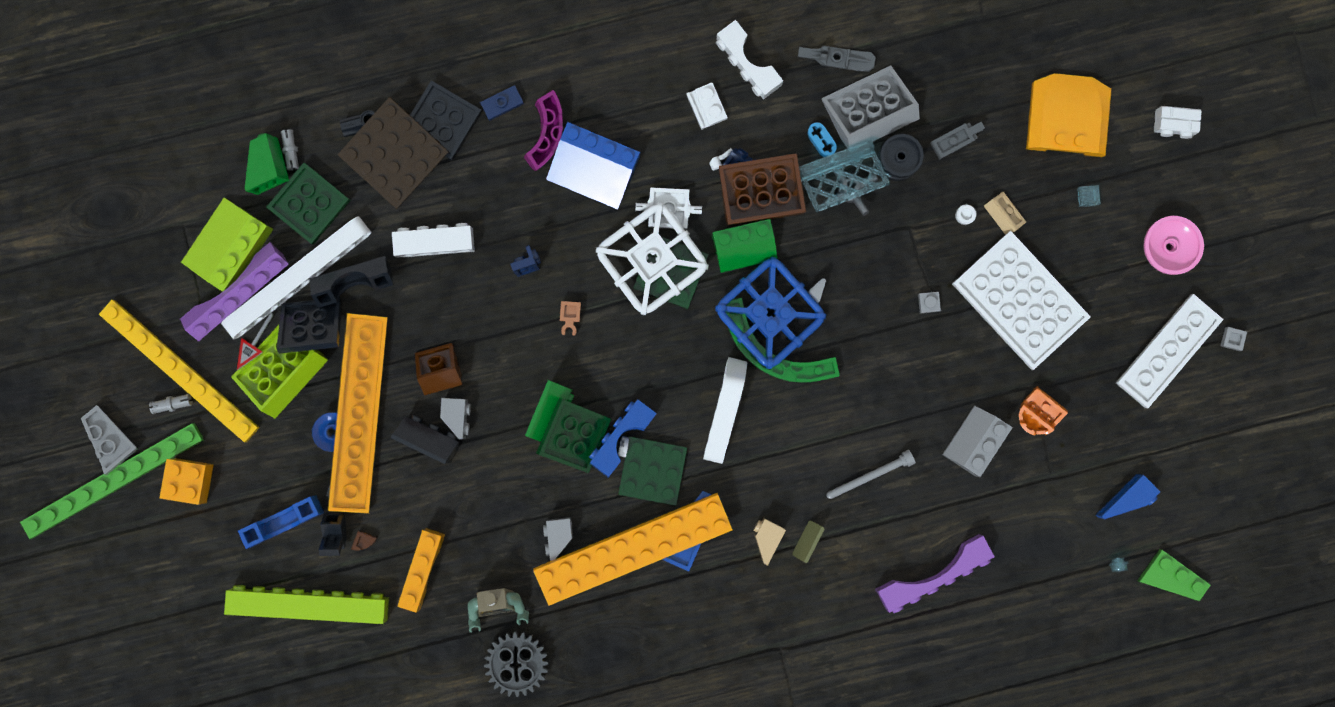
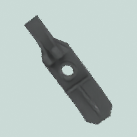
M822 46L819 49L799 47L798 57L814 59L822 66L869 72L875 67L876 57L871 52ZM837 54L840 56V59L835 60L833 56Z

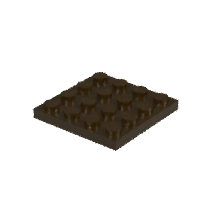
M389 97L339 152L338 156L397 209L449 151L394 99Z

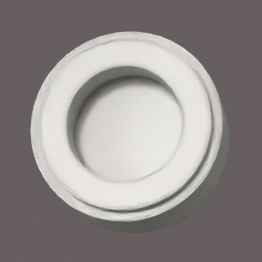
M962 205L955 213L956 220L963 225L972 223L976 218L975 209L971 205Z

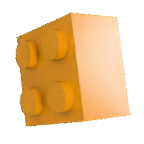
M177 458L166 459L160 499L197 505L206 504L214 465Z

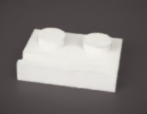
M713 83L686 93L701 130L727 120L728 117Z

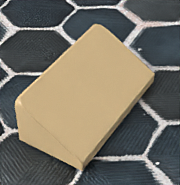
M1001 192L984 205L1005 235L1009 231L1015 232L1026 223L1004 192Z

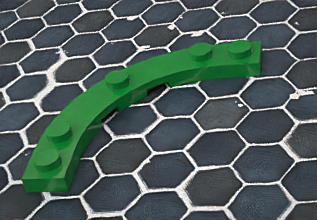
M742 298L731 300L726 305L744 308ZM726 313L743 333L750 328L745 314ZM729 329L733 341L745 358L770 376L790 382H815L840 376L836 357L809 363L782 360L772 369H766L742 343L737 341L738 338ZM753 333L750 334L748 339L766 357V349L760 345Z

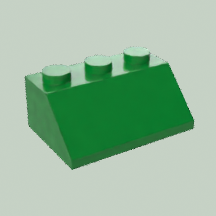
M770 219L712 232V239L721 273L761 264L765 260L770 259V257L777 258L775 238Z
M548 380L525 436L541 442L558 399L561 398L572 403L574 398L573 390Z

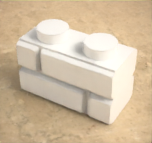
M1161 106L1155 111L1154 132L1161 133L1160 136L1171 137L1173 134H1178L1180 138H1192V136L1200 131L1201 109Z

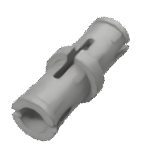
M288 129L287 132L283 130L281 131L284 147L282 148V153L285 154L287 170L293 171V168L298 170L299 165L296 153L298 152V147L295 146L293 130Z
M190 394L178 397L169 396L164 400L150 402L149 407L153 406V408L149 409L152 414L168 410L172 412L177 408L192 406L193 401H189L192 399Z

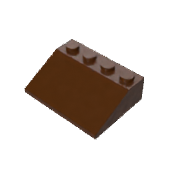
M797 153L719 166L727 226L801 215L806 212Z

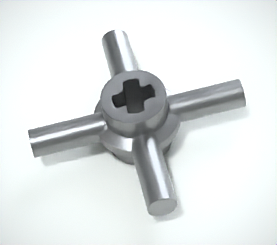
M838 165L833 167L832 171L841 183L839 193L824 200V205L828 208L843 199L848 203L854 202L863 216L867 215L869 210L860 198L862 188L877 181V176L873 173L858 182L853 178L847 179Z

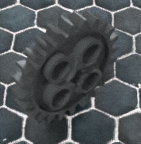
M515 631L513 637H511L510 633L507 632L506 639L499 636L500 643L493 641L494 648H488L487 651L491 655L485 656V659L489 662L485 663L484 667L490 668V670L485 675L492 676L488 682L495 681L494 689L500 686L501 694L508 690L509 697L512 692H515L516 697H518L520 691H522L524 696H526L527 689L533 693L535 691L534 685L537 687L541 686L539 679L545 680L546 677L542 673L548 672L544 665L549 664V661L543 658L548 653L541 652L545 646L541 645L538 647L539 639L533 642L532 634L526 638L524 631L521 636H518L517 631ZM515 646L518 647L517 662L521 663L518 667V682L515 680L516 665L512 664L516 658ZM528 649L531 652V657H523L521 650ZM503 650L510 651L511 658H503L501 652ZM529 669L532 672V676L525 678L522 675V670ZM509 670L512 673V677L509 679L504 678L502 671Z

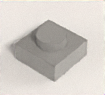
M939 292L918 294L920 313L941 311Z
M1225 327L1221 346L1243 351L1247 332Z

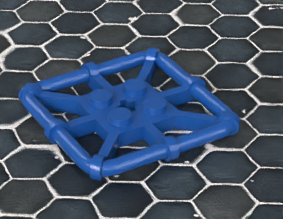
M770 257V259L762 262L746 278H741L739 280L740 283L715 306V311L720 319L738 338L737 341L742 343L766 369H772L793 350L800 348L803 345L802 342L818 329L826 319L823 309L804 288L805 285L802 282L800 283L776 257ZM769 268L768 289L762 295H759L751 286V283ZM776 268L794 287L785 297L775 288ZM744 289L755 300L747 308L726 306ZM798 292L815 313L796 312L787 301ZM766 309H773L775 317H768ZM726 313L745 314L754 325L743 333ZM794 318L815 319L798 336H795L786 326ZM757 328L766 337V357L748 339V336ZM779 331H782L791 343L772 358L773 337Z

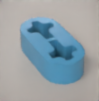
M821 123L811 124L807 131L808 138L821 156L831 157L837 149L835 141ZM813 128L821 130L819 135L822 139L818 135H812ZM822 141H824L827 146H832L830 149V153L829 151H823V148L825 146L822 143Z

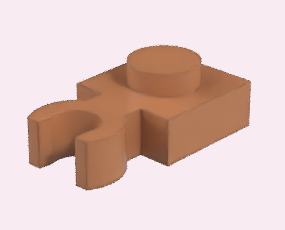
M561 301L560 321H565V325L561 330L562 335L566 334L567 328H572V335H576L577 329L574 326V322L580 323L581 302Z

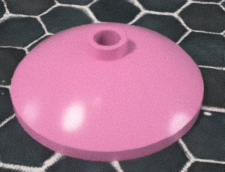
M1168 216L1156 221L1148 229L1144 238V252L1147 260L1155 269L1165 274L1178 275L1188 272L1199 263L1203 255L1204 241L1202 234L1193 222L1184 217ZM1167 244L1171 246V250L1166 248Z

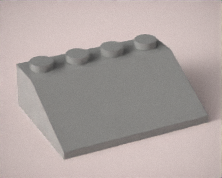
M892 66L886 67L822 98V102L849 152L920 119L919 104Z

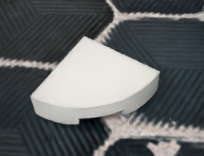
M621 437L618 450L619 456L626 457L629 437Z

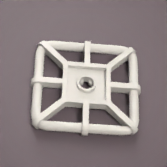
M660 202L650 206L630 222H625L622 228L605 239L599 247H596L598 258L614 279L616 287H620L633 307L638 312H641L642 315L656 310L673 296L681 294L680 291L708 270L706 259L689 237L690 233L683 229L672 212ZM656 213L654 232L642 241L634 228ZM661 214L666 217L679 235L668 244L658 234ZM628 232L638 243L628 252L607 249ZM683 240L698 263L677 260L670 248ZM650 253L651 255H657L656 263L654 264L647 262V255ZM606 254L627 257L634 268L621 277ZM676 265L698 268L676 285L666 274ZM636 273L645 282L642 304L625 282ZM662 276L671 289L647 305L650 285Z

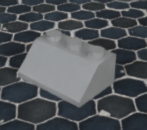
M973 406L942 455L972 475L981 477L1013 427L996 416Z

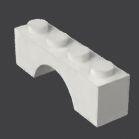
M736 20L717 33L716 44L722 51L725 50L731 64L738 66L741 70L740 75L746 82L749 80L753 86V92L758 97L761 96L764 100L782 86L783 80L772 66L758 67L746 59L743 46L747 40V34Z

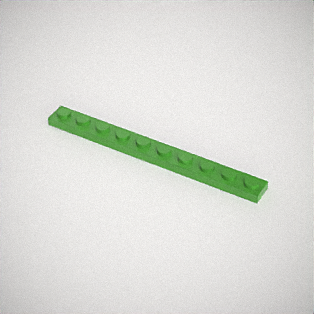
M192 423L120 464L107 476L104 474L20 523L29 539H33L164 464L166 459L178 456L204 441L196 424Z

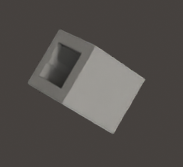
M442 398L440 418L458 439H466V435H469L470 424L467 423V415L471 413V404H468L466 399Z
M571 517L549 519L546 521V525H543L544 537L548 536V544H545L546 556H550V561L555 560L573 538Z

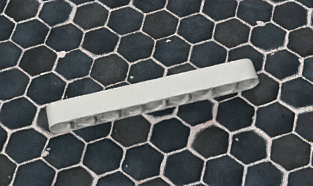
M360 217L353 218L226 317L221 324L233 339L241 337L309 284L310 278L319 276L371 234V231Z

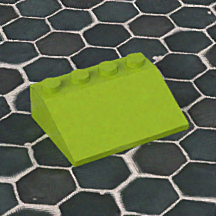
M223 198L181 263L223 292L245 271L254 255L264 245L273 228L228 199Z
M279 325L258 347L263 353L237 370L231 377L261 412L273 418H276L328 361L318 349L279 354L277 351Z

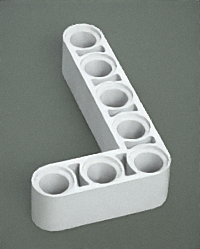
M728 357L721 392L704 452V460L723 463L744 387L747 361Z

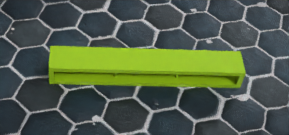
M234 585L233 588L226 590L224 615L384 624L388 618L389 597H383L381 593L363 596L364 593L352 592L351 595H344L343 591H332V594H324V590H312V593L304 592L305 589H292L291 592L285 591V588L275 587L272 590H265L263 586L245 589L244 585Z

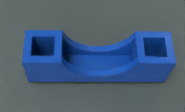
M638 399L635 403L630 402L625 409L627 412L623 419L621 417L618 418L613 425L616 429L612 434L607 433L601 441L603 446L600 450L596 448L589 457L592 459L590 464L608 478L621 462L616 450L619 437L626 431L633 429L644 431L657 414Z
M317 495L310 496L279 513L238 530V533L245 548H251L323 514L324 510Z

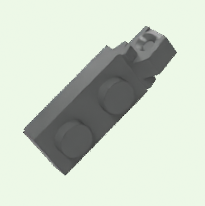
M982 122L971 126L970 123H965L933 140L930 144L940 160L974 142L978 138L976 134L983 131L985 127Z

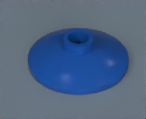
M337 413L323 414L313 425V440L324 451H334ZM329 428H332L334 433L329 436L327 431Z

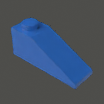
M1136 474L1096 516L1101 519H1107L1151 505L1157 500V495L1160 491L1144 475Z

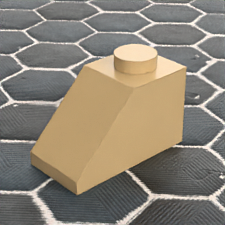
M763 518L762 521L758 520L754 531L756 532L755 538L762 561L768 565L786 530Z

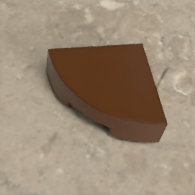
M359 530L351 550L367 549L375 543L378 537Z

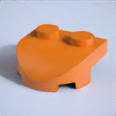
M1038 386L1023 400L1019 408L1020 424L1026 432L1032 435H1047L1053 432L1055 426L1068 414V411Z

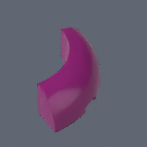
M554 90L539 98L535 103L541 119V132L537 144L524 156V159L534 171H537L548 162L556 151L562 136V109Z

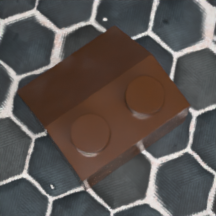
M453 343L415 353L417 380L424 395L462 385L461 371Z

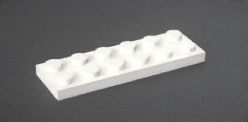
M1191 294L1123 373L1116 384L1144 408H1149L1223 321V318L1197 296Z

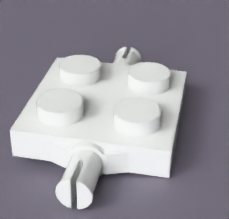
M650 188L648 203H636V211H645L650 206L658 204V202L663 203L672 212L683 229H687L690 213L702 214V206H690L689 190ZM656 213L649 217V228H654ZM661 214L659 228L674 229L666 217Z

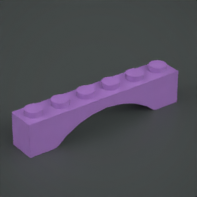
M269 242L254 255L245 271L226 290L213 299L194 306L180 318L184 330L197 341H200L288 265L284 255Z
M978 534L961 543L953 560L936 575L915 582L891 580L875 590L885 609L889 613H897L904 608L903 605L909 602L910 604L916 603L921 600L920 596L926 593L928 595L933 594L939 590V586L952 584L956 581V577L969 575L973 572V568L989 564L991 562L990 559L994 558V555L984 536Z

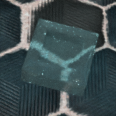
M1099 185L1078 187L1079 207L1101 205Z

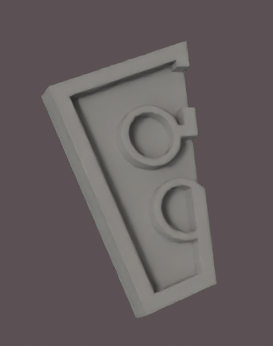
M96 405L81 418L96 451V456L101 463L104 475L107 476L138 449L99 406Z

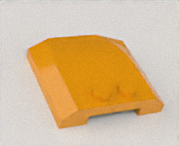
M1054 73L1035 80L1032 83L1026 149L1084 153L1086 156L1096 157L1106 156L1111 88L1093 77Z

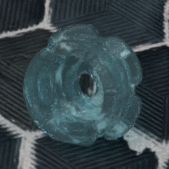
M1124 558L1112 559V563L1109 566H1111L1112 572L1127 571V564L1129 562H1125Z

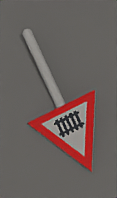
M273 313L269 314L252 344L241 338L237 370L263 353L255 345L272 319Z

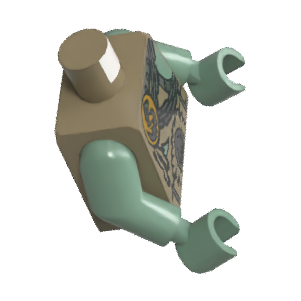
M502 588L477 592V597L468 602L469 631L472 632L471 629L474 627L481 631L480 619L478 617L514 611L517 613L518 625H521V620H525L528 624L529 612L525 610L520 595L514 591Z

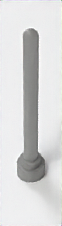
M908 449L902 452L898 459L827 492L826 496L828 499L835 498L902 465L904 467L916 464L914 457Z

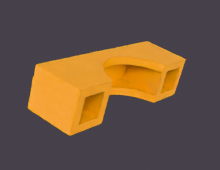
M427 528L422 530L397 607L415 613L421 609L427 591L428 579L433 564L440 552L445 534Z

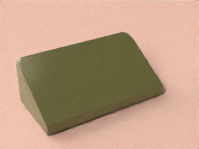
M809 521L792 555L808 563L825 530L824 527Z

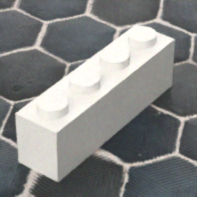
M458 223L456 227L437 225L436 229L420 226L417 227V230L409 231V228H398V232H392L393 255L397 258L475 252L473 228L468 226L467 223Z

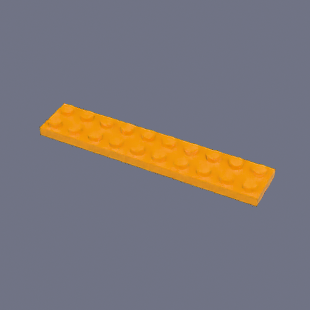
M347 313L328 511L369 513L387 317Z
M715 493L533 568V571L550 606L730 532L732 527L718 493Z

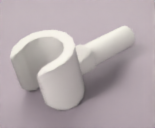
M730 148L722 155L712 158L710 161L711 169L713 171L719 169V166H722L721 161L729 156L733 150Z

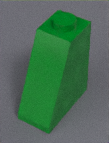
M263 133L251 140L245 191L259 195L289 181L278 138Z

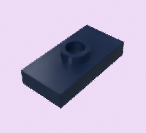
M515 85L480 102L489 121L524 104Z

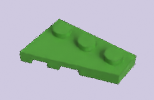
M1159 549L1137 580L1197 601L1201 600L1211 586L1161 549Z

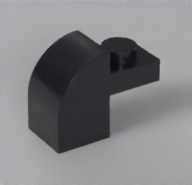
M324 512L320 524L322 541L319 547V555L340 556L341 550L345 549L346 546L344 512Z

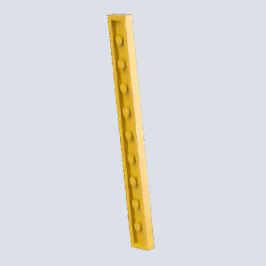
M111 300L99 313L103 319L244 443L248 442L260 428L118 302Z

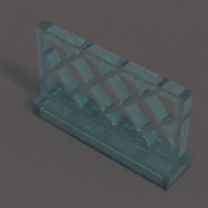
M872 140L799 167L801 182H803L816 212L890 184L875 153ZM872 157L874 161L873 167L863 165V160ZM848 165L857 167L855 174L845 172V167ZM860 168L870 172L867 179L857 176ZM827 173H838L836 182L827 179ZM874 173L880 175L883 181L875 183L870 181V178ZM842 175L852 179L849 187L838 183ZM808 180H820L818 189L810 186ZM854 180L865 184L864 188L860 190L851 187ZM823 182L834 186L831 193L820 190ZM836 187L847 190L845 196L838 197L833 195ZM818 194L829 197L827 202L818 205L816 201Z

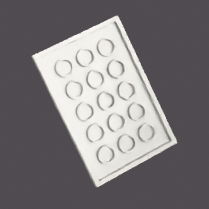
M1011 231L1003 236L952 283L1031 370H1034L1090 318L1089 314Z

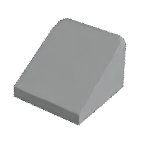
M823 278L808 291L817 303L820 302L826 282Z

